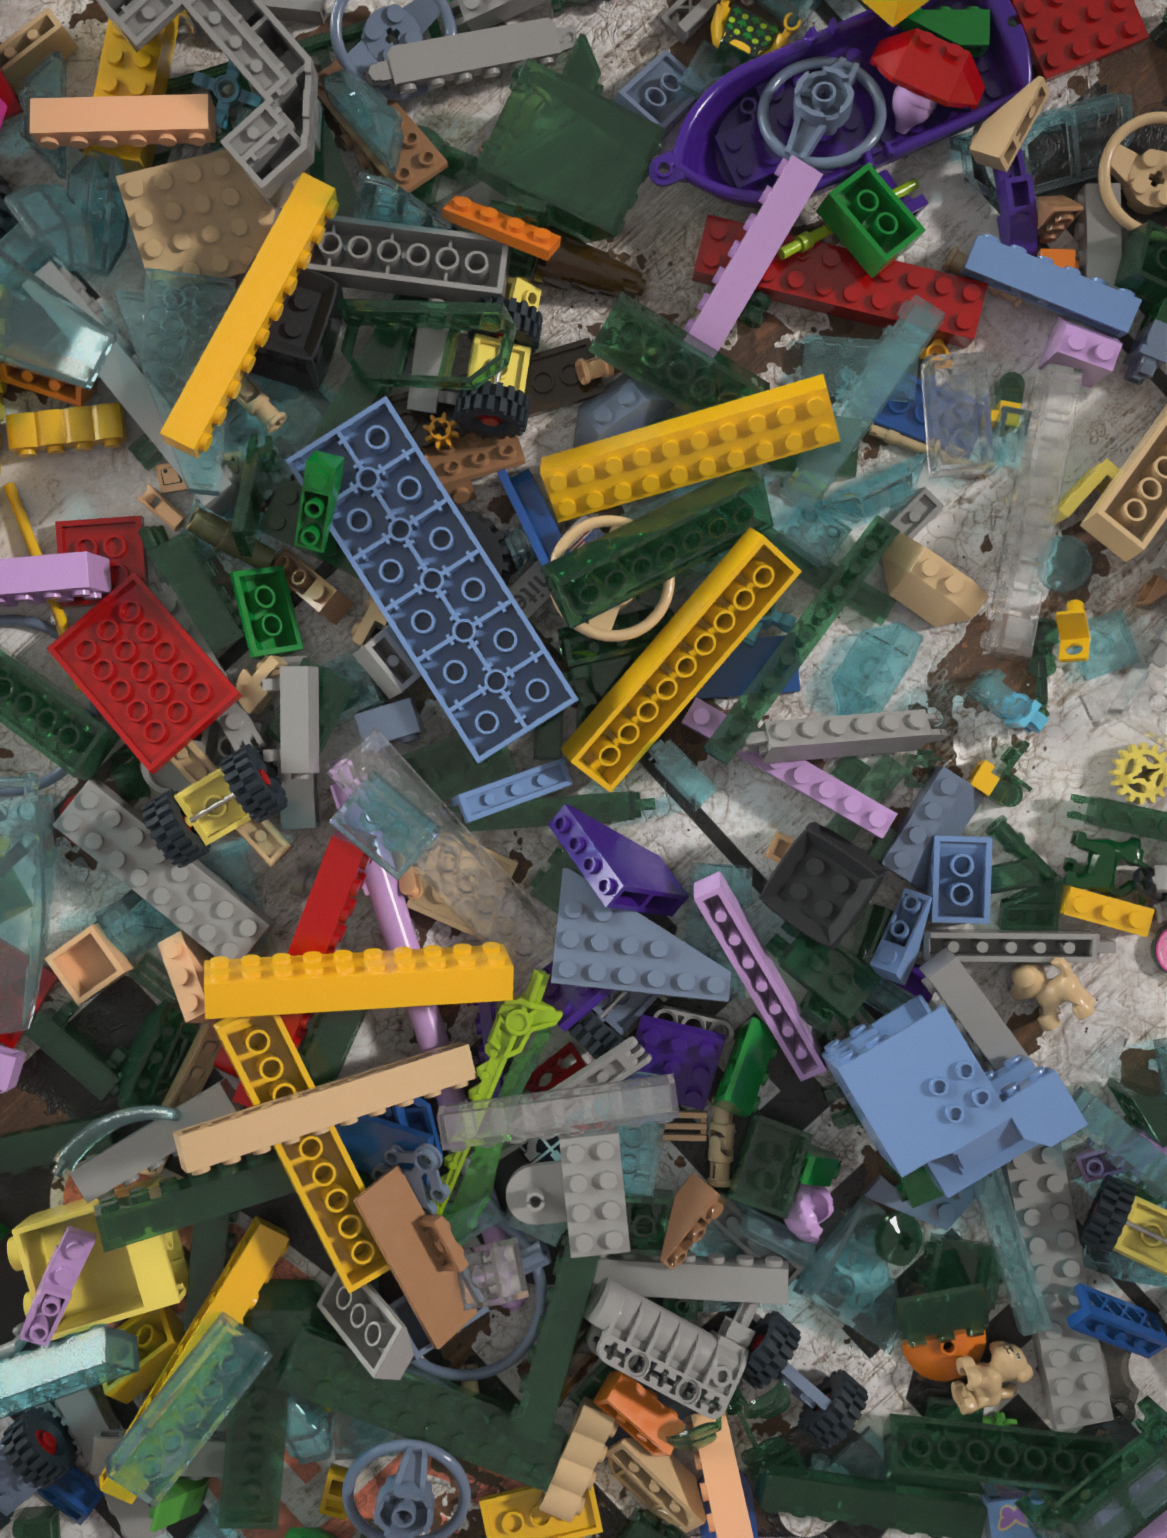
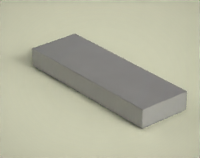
M924 486L863 549L882 566L880 553L896 531L913 539L944 505Z

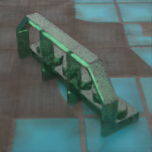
M338 299L336 306L337 312L347 324L341 352L365 385L476 390L507 367L510 362L517 327L504 303ZM359 327H400L389 374L364 373L352 357ZM416 327L434 330L449 328L438 376L401 374L412 329ZM480 329L497 332L505 330L498 356L470 377L450 376L461 331Z

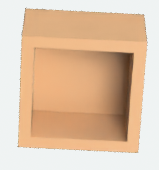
M103 922L89 926L44 958L78 1006L89 1001L135 968Z

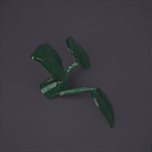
M781 1380L770 1391L750 1403L743 1397L737 1385L725 1411L727 1415L738 1414L753 1446L741 1453V1460L747 1466L763 1464L772 1457L782 1453L788 1446L786 1440L779 1436L768 1438L758 1444L745 1417L748 1419H757L758 1417L769 1419L789 1408L791 1396L788 1388ZM714 1402L715 1407L717 1409L718 1403ZM722 1416L716 1419V1422L698 1425L682 1433L666 1437V1440L669 1444L682 1451L701 1449L717 1439L716 1432L722 1429Z

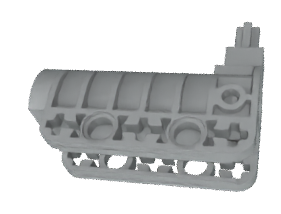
M606 1277L599 1282L592 1292L582 1314L585 1319L592 1323L586 1336V1345L589 1350L607 1365L707 1418L718 1419L726 1411L744 1372L748 1359L747 1348L755 1334V1331L748 1327L759 1303L741 1302L733 1319L725 1316L718 1333L713 1330L708 1332ZM595 1336L600 1337L597 1347L593 1341ZM606 1344L609 1346L613 1345L609 1356L607 1354L610 1350L605 1347ZM618 1351L625 1354L623 1359L618 1357ZM638 1356L643 1361V1366L635 1365ZM650 1366L653 1370L661 1373V1376L649 1371ZM668 1377L675 1381L673 1388L667 1383ZM687 1384L694 1388L693 1394L685 1390ZM716 1396L715 1401L718 1403L717 1409L711 1408L708 1412V1404Z

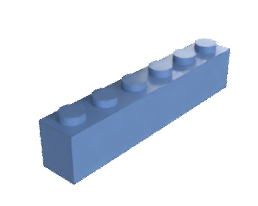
M978 234L974 239L960 275L988 283L990 287L1117 338H1121L1129 332L1142 299L1134 297L1135 293L1125 288L1114 289L1107 286L1108 282L1101 278L1092 277L1089 279L1080 275L1081 272L1076 268L1069 266L1059 267L1054 265V261L1048 257L1040 255L1034 257L1027 254L1025 248L1018 245H1010L1009 247L999 243L1000 239L990 234H983V236Z

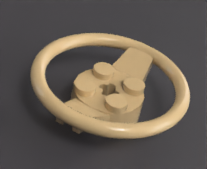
M1160 111L1136 116L1120 126L1108 140L1102 152L1098 168V184L1101 197L1111 216L1129 232L1152 240H1167V228L1150 227L1131 218L1121 208L1114 196L1110 174L1120 183V188H1123L1124 196L1128 200L1126 202L1127 206L1135 212L1150 215L1167 207V152L1149 149L1140 156L1120 144L1124 138L1140 127L1151 124H1167V112ZM1152 180H1153V181L1155 182V184H1156L1155 187H1153V186L1151 185Z
M604 515L592 517L576 524L561 537L549 560L551 564L548 566L547 571L548 589L556 610L573 629L596 640L618 642L630 640L646 633L662 619L673 597L675 587L674 568L665 545L649 528L626 517ZM611 527L600 553L595 554L586 563L579 577V591L583 599L588 603L587 623H585L570 610L562 596L559 584L560 564L568 547L579 536L596 528ZM635 533L644 539L655 551L663 571V589L658 604L648 617L632 627L612 630L618 611L631 602L638 589L637 566L631 561ZM602 578H611L615 585H612L611 589L606 588V583L602 581Z

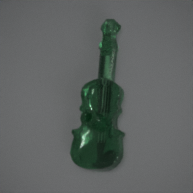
M1039 618L1030 620L1025 624L1023 629L1025 641L1023 645H1027L1030 648V656L1027 658L1029 661L1027 670L1031 676L1036 678V701L1042 704L1038 711L1048 718L1050 716V712L1047 710L1048 677L1056 672V656L1053 654V646L1059 644L1060 641L1058 640L1059 631L1057 623L1051 619Z

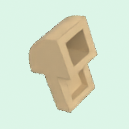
M266 656L257 664L256 672L247 669L241 671L236 688L243 695L238 701L247 713L260 715L278 695L276 691H262V679L278 678L280 666L289 665L282 657Z

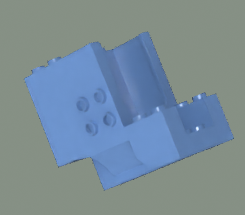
M917 995L867 1026L865 1024L856 1026L849 1031L851 1036L842 1041L840 1039L831 1041L824 1046L826 1051L820 1054L879 1154L902 1178L919 1167L924 1166L934 1185L947 1198L952 1197L1034 1146L1042 1144L1052 1147L1088 1125L1056 1070L1049 1067L1044 1068L1043 1066L1036 1068L1030 1058L1024 1055H1014L1003 1062L1004 1066L997 1071L989 1070L984 1073L945 1006L940 1004L937 1006V1009L931 1011L921 995Z

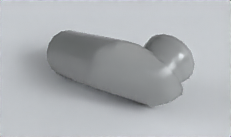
M24 1322L13 1328L12 1332L16 1337L12 1341L0 1345V1361L18 1354L27 1344V1341L19 1339Z

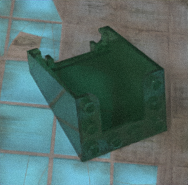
M529 58L516 64L510 76L514 82L509 87L512 90L489 139L483 141L481 145L483 150L480 152L479 158L477 159L473 156L466 171L546 224L578 237L586 244L619 235L624 228L625 220L623 219L627 211L633 207L638 198L636 192L640 184L649 175V165L653 157L660 152L663 146L662 138L666 129Z

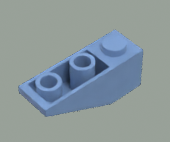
M904 888L870 963V966L878 976L905 986L917 960L932 902L931 896Z

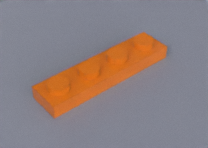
M455 195L442 210L443 220L546 261L560 247L561 236L551 233L545 228L528 224L520 218L498 212L492 207H486L473 202L467 197Z

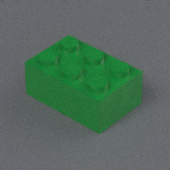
M869 162L828 193L816 210V213L871 278L875 277L910 249L926 231Z

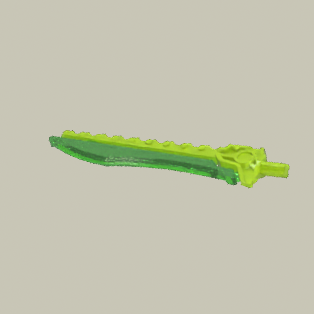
M533 970L525 993L513 995V1000L501 1001L487 1040L488 1043L485 1044V1054L490 1059L476 1068L477 1076L482 1081L468 1090L469 1099L474 1104L460 1112L461 1122L466 1126L452 1135V1142L457 1147V1150L444 1157V1166H447L449 1172L440 1178L441 1182L449 1187L450 1195L507 1059L521 1053L531 1033L537 1032L528 1051L516 1056L511 1064L450 1212L445 1211L450 1195L443 1203H437L431 1199L437 1206L435 1215H443L451 1226V1232L456 1242L460 1245L473 1229L492 1195L496 1170L512 1115L539 1056L551 1035L549 1027L555 1026L563 1016V1011L556 1010L553 1006L541 1001L550 978V974H547L544 970Z

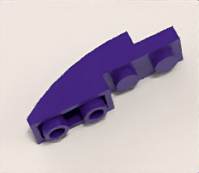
M1019 149L1007 173L992 168L1001 213L996 219L1002 244L1009 247L1010 245L1021 246L1027 250V254L1037 257V211L1032 174H1026L1022 149Z

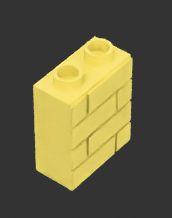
M162 1176L115 1189V1193L101 1202L96 1198L87 1204L85 1199H81L66 1205L37 1212L28 1216L12 1230L13 1237H10L7 1242V1255L12 1268L15 1271L23 1270L29 1292L25 1293L23 1299L25 1316L28 1314L56 1245L60 1244L67 1227L72 1226L96 1234V1241L73 1287L72 1297L51 1341L180 1303L192 1287L193 1280L184 1256L185 1253Z

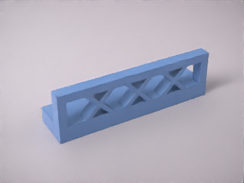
M562 757L453 797L451 802L453 807L459 805L464 821L467 824L573 785V781L565 759Z

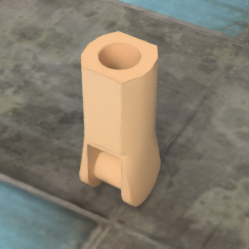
M148 484L146 486L148 488L142 496L138 495L137 499L175 532L179 531L188 521V517ZM156 497H159L161 501L154 508L151 503Z
M409 846L399 848L393 852L400 892L407 895L411 900H417L422 896L423 888L418 876L414 850Z

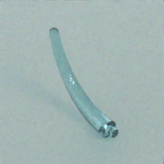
M143 1105L107 1114L84 1127L59 1150L53 1158V1161L57 1164L51 1173L62 1178L66 1170L73 1171L92 1146L120 1127L144 1120L162 1119L178 1121L182 1117V1113L180 1110L170 1107Z

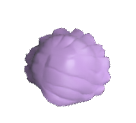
M801 1183L797 1193L792 1195L791 1200L786 1201L783 1212L785 1224L800 1240L809 1244L818 1243L819 1236L823 1231L819 1224L829 1218L834 1212L833 1198L830 1195V1191L825 1186Z

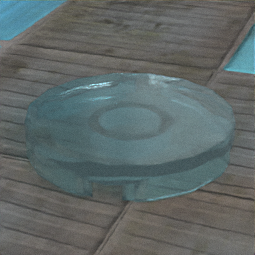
M1061 535L1050 538L1040 546L1035 554L1033 565L1036 577L1043 586L1051 591L1063 593L1075 590L1087 581L1092 571L1093 561L1092 556H1090L1087 550L1088 547L1074 536Z

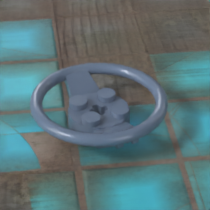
M335 0L330 17L331 42L339 64L352 81L372 95L395 101L415 99L433 90L428 89L426 85L416 87L417 90L415 92L400 94L399 91L390 92V88L386 86L372 88L364 80L370 65L384 61L391 46H395L393 42L390 44L386 42L388 34L393 35L397 39V45L422 41V36L440 14L444 22L446 36L457 34L455 19L446 0H414L403 8L398 4H392L375 10L365 23L362 40L348 53L342 38V18L349 0Z
M811 57L796 61L776 73L765 86L757 109L760 132L767 145L782 159L789 160L791 155L816 170L835 169L849 165L862 158L865 152L870 151L884 130L887 109L881 88L869 73L859 67L860 64L856 62L853 64L844 57H840V59L835 57ZM822 69V71H815L809 74V70ZM805 72L798 79L795 87L793 101V118L795 121L786 146L779 140L771 127L769 120L770 103L777 89L785 81L799 73ZM855 79L858 80L866 88L874 104L875 117L870 133L857 147L844 154L833 157H810L823 134L827 136L833 135L837 128L842 127L849 119L854 99L852 85Z
M396 1439L377 1444L357 1457L345 1475L342 1486V1500L349 1520L367 1538H447L460 1527L468 1513L471 1489L464 1469L447 1451L421 1440ZM404 1452L396 1475H390L386 1479V1483L381 1486L376 1497L374 1523L375 1525L378 1524L383 1530L380 1531L369 1524L360 1514L354 1500L355 1482L360 1472L371 1461L389 1453ZM428 1456L438 1460L448 1468L459 1488V1503L454 1515L445 1525L431 1533L428 1532L433 1524L435 1496L432 1492V1484L427 1481Z

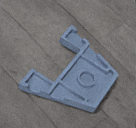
M879 1174L863 1193L871 1200L947 1231L984 1187L981 1181L978 1180L950 1198L943 1195L912 1208L906 1201L902 1202L895 1186Z

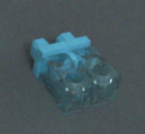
M998 668L981 671L966 694L998 718L1006 719L1003 724L1008 728H1021L1026 733H1031L1032 731L1040 733L1049 721V718L1038 711L1042 704L1036 700H1031L1025 694L1016 693L1005 685L1002 681L1007 675Z

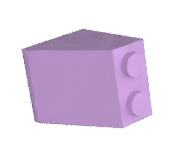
M1058 314L1037 369L1091 388L1113 372L1123 344L1115 336Z

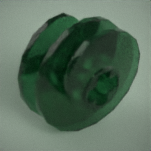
M899 1211L890 1212L882 1217L876 1227L874 1236L876 1254L893 1265H908L917 1255L922 1244V1230L918 1221L913 1216Z

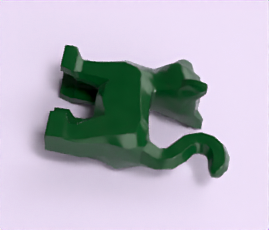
M1081 830L1073 831L1070 843L1078 849L1088 852V857L1085 865L1077 864L1076 859L1065 858L1062 869L1067 873L1062 879L1063 884L1079 889H1094L1114 898H1123L1132 891H1137L1133 880H1128L1120 887L1114 884L1118 860L1128 866L1147 868L1148 864L1143 862L1144 851L1139 838L1131 837L1127 841L1117 842L1108 838L1091 839L1087 838L1086 833ZM1140 880L1142 887L1146 890L1144 882ZM1139 894V903L1145 904L1147 901Z

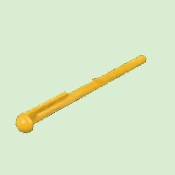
M15 483L5 484L3 487L29 555H42ZM47 599L57 625L56 630L60 637L70 628L63 607H61V602H56L55 599ZM75 683L74 687L78 691L82 692L81 689Z

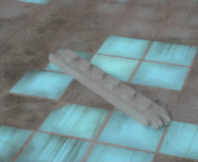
M164 577L158 579L163 588L161 590H158L154 582L149 584L148 586L228 678L175 584L171 583L169 585ZM238 700L217 718L235 751L247 744L252 746L253 743L251 741L255 739L261 748L266 746L251 716L244 710Z
M634 1036L629 1037L475 1138L467 1158L469 1160L475 1158L472 1163L477 1168L486 1162L488 1165H493L647 1065L652 1057L647 1052L644 1053L645 1049L641 1044L637 1045L638 1041Z

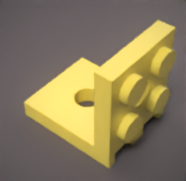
M1108 458L1102 463L1099 462L1093 468H1089L1043 519L1052 526L1068 518L1094 489L1102 495L1120 468L1118 469Z

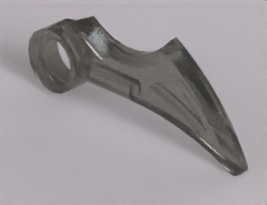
M1099 1340L1106 1362L1112 1411L1113 1407L1118 1403L1126 1405L1125 1414L1120 1417L1113 1416L1114 1420H1111V1422L1119 1427H1125L1134 1421L1136 1416L1134 1406L1140 1391L1133 1383L1129 1374L1128 1366L1132 1352Z

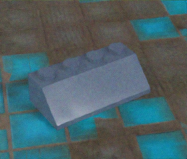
M936 766L876 860L895 875L925 892L933 835L960 836L985 796L969 782L944 766Z

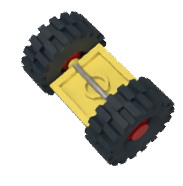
M486 296V300L480 298L471 307L468 339H471L472 347L466 383H464V386L461 385L457 394L454 421L458 422L459 427H465L466 431L476 432L475 435L482 436L484 434L488 435L487 438L498 436L499 439H505L506 436L516 438V435L521 436L526 431L530 401L528 395H524L530 353L533 354L539 348L543 317L535 306H528V302L525 301L517 302V298L510 297L509 300L505 299L504 296H498L497 299H494L493 296Z
M247 744L224 757L220 762L221 768L180 792L170 789L144 804L142 807V816L146 820L144 824L151 832L149 834L151 839L156 841L158 850L163 851V856L166 859L170 858L171 864L177 865L178 868L185 867L208 854L211 843L250 820L255 819L257 823H261L288 806L285 790L281 787L282 783L275 775L274 768L270 767V762L263 761L262 752L260 750L257 751L254 745Z
M1107 1174L1088 1211L1084 1227L1081 1231L1080 1242L1108 1255L1113 1250L1167 1276V1210L1136 1196V1187Z

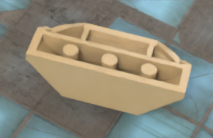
M899 531L894 533L880 553L888 595L933 627L972 620L989 597L971 578L924 545Z
M623 1438L608 1447L606 1457L608 1458L612 1475L652 1514L670 1524L679 1526V1529L686 1533L705 1524L706 1515L696 1478L672 1453L670 1456L654 1457L634 1438Z

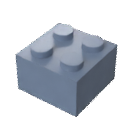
M412 698L354 715L364 748L372 749L373 752L377 753L393 748L392 743L399 740L401 744L420 740L419 734L426 732L417 702Z

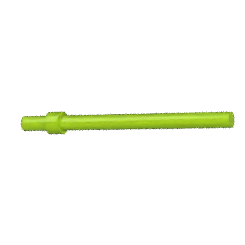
M913 178L892 190L900 199L919 189V182L916 178ZM827 224L811 232L805 231L795 236L794 241L779 248L778 256L784 260L797 252L803 253L813 248L814 243L833 234V231Z

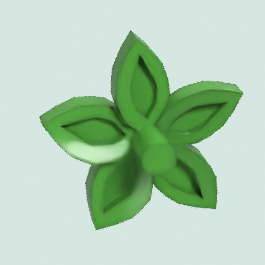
M995 1411L994 1416L988 1415L982 1418L985 1425V1433L987 1434L997 1431L1007 1434V1426L1017 1425L1016 1419H1006L1005 1413H1000L999 1411Z

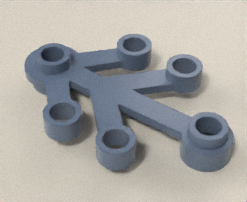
M428 1143L419 1145L415 1151H403L398 1145H391L384 1153L385 1161L392 1166L398 1165L399 1162L414 1163L413 1169L401 1170L412 1190H414V1194L425 1214L435 1215L437 1206L428 1199L422 1176L424 1173H427L431 1186L430 1197L437 1203H443L450 1195V1189L445 1183L441 1182L438 1169L443 1162L440 1151ZM379 1163L372 1170L373 1179L376 1181L391 1169L390 1166L386 1163Z

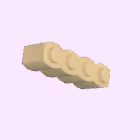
M584 1396L578 1407L573 1423L569 1428L539 1501V1510L569 1523L572 1522L575 1515L580 1516L585 1504V1498L582 1496L586 1489L591 1490L596 1478V1472L593 1470L597 1463H603L608 1449L605 1443L608 1437H614L618 1428L615 1419L604 1413L588 1397Z

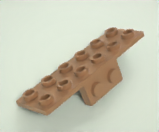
M338 60L318 73L317 98L338 122L342 133L339 136L341 143L348 152L352 150L356 154L355 158L364 171L368 169L375 178L382 174L398 195L404 197L448 167L447 160L395 100L383 99L363 90L350 79Z
M472 432L464 437L451 440L452 448H449L446 444L441 445L440 450L436 449V445L427 448L421 447L420 450L454 504L457 505L477 499L472 479L526 463L518 435H516V438L506 436L505 439H499L498 436L487 438L488 435L482 434V436L475 435L476 432Z
M393 1166L356 1196L354 1203L434 1349H440L477 1314V1309L457 1272H462L469 1264L464 1256L462 1246L456 1242L451 1232V1226L443 1215L425 1214L400 1166Z

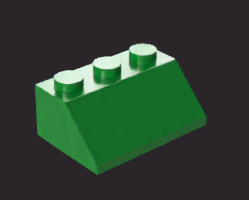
M283 565L230 572L251 658L262 660L270 655L287 657L303 650L304 647Z
M751 1017L740 1025L713 1102V1106L743 1118L750 1116L751 1113H756L761 1097L757 1096L760 1086H765L770 1074V1070L766 1069L770 1058L774 1059L779 1047V1043L776 1042V1038L770 1028L759 1019Z

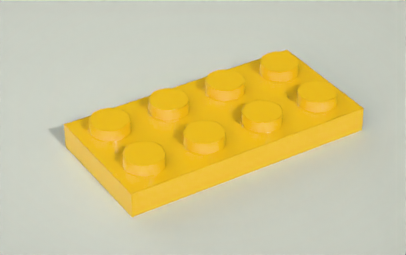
M547 1481L479 1497L486 1537L581 1538L603 1532L594 1486H592L591 1490H585L582 1496L585 1498L583 1510L580 1516H574L571 1523L539 1510L540 1497Z

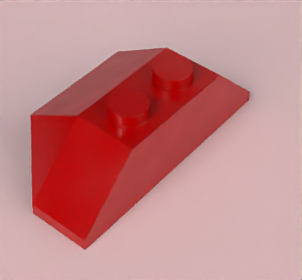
M917 28L879 40L869 62L872 66L877 67L880 73L891 83L946 107H968L975 110L985 89L970 51L963 49L957 44L942 40L930 32Z

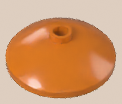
M935 1295L918 1302L907 1313L901 1327L900 1342L905 1358L916 1372L928 1379L946 1382L965 1376H960L957 1371V1358L970 1356L974 1359L975 1364L980 1362L985 1351L986 1332L980 1316L967 1302L950 1295ZM946 1342H952L950 1348H943V1345Z

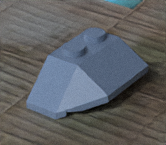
M625 372L605 387L604 393L585 401L579 406L573 448L646 427L681 402V400L665 379Z

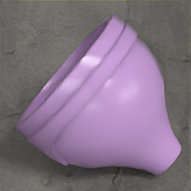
M897 85L892 98V110L896 124L895 130L901 134H906L914 126L923 123L935 109L937 102Z

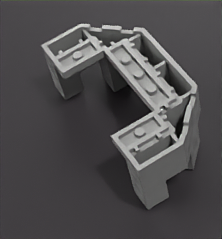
M96 0L117 31L136 52L143 48L179 13L183 15L200 36L206 32L265 100L220 142L243 168L255 189L274 210L283 206L294 189L292 182L314 163L315 151H320L322 107L317 98L318 73L312 58L261 0Z

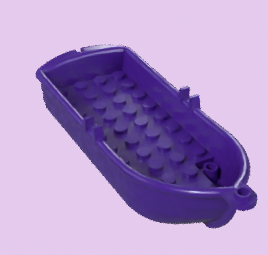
M929 0L921 6L922 10H935L943 6L950 7L952 10H964L971 6L990 9V45L984 57H973L985 89L975 110L968 107H946L937 103L935 109L923 123L914 126L906 134H901L895 130V117L892 110V98L897 85L891 83L880 73L877 67L872 66L869 62L879 40L903 33L904 31L896 28V26L891 27L872 9H868L839 23L833 17L830 19L828 28L817 32L815 26H812L803 39L752 59L729 71L711 85L689 111L677 135L673 150L653 159L649 166V177L659 187H668L677 182L690 183L696 188L731 204L760 209L763 204L758 202L767 185L773 188L778 179V176L774 173L782 161V158L767 145L758 125V103L765 86L776 73L796 61L811 57H835L839 59L844 57L853 64L854 62L860 64L859 67L869 73L881 88L886 102V123L875 146L870 151L865 152L862 158L840 168L817 170L823 176L809 199L836 188L868 162L877 170L987 120L1032 82L1031 57L1023 26L1019 24L1016 27H1010L1007 24V21H1011L1018 16L1009 0ZM822 69L809 70V74L815 71H822ZM805 72L799 73L785 81L777 89L770 103L769 120L771 127L779 140L786 146L795 121L793 118L795 87L798 79ZM855 79L852 85L854 99L849 119L842 127L837 128L833 135L827 136L823 134L810 157H833L844 154L857 147L870 133L875 117L874 104L870 94L858 80ZM666 169L668 173L662 174L659 170Z

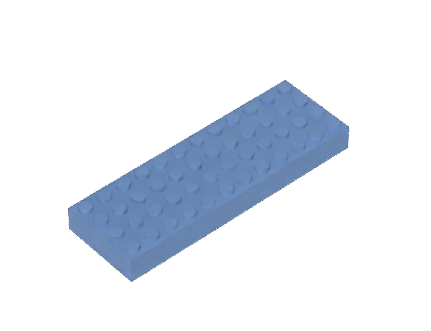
M387 396L285 460L301 486H303L306 461L315 450L345 457L341 486L330 532L477 763L486 760L579 701Z

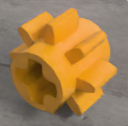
M444 412L441 418H435L433 415H430L432 421L430 426L423 425V429L426 432H430V435L425 438L426 442L431 443L434 441L437 450H440L441 445L446 444L449 448H452V438H459V433L452 431V428L456 427L457 422L454 420L448 422L447 415ZM440 426L446 432V435L443 437L437 434L436 429Z

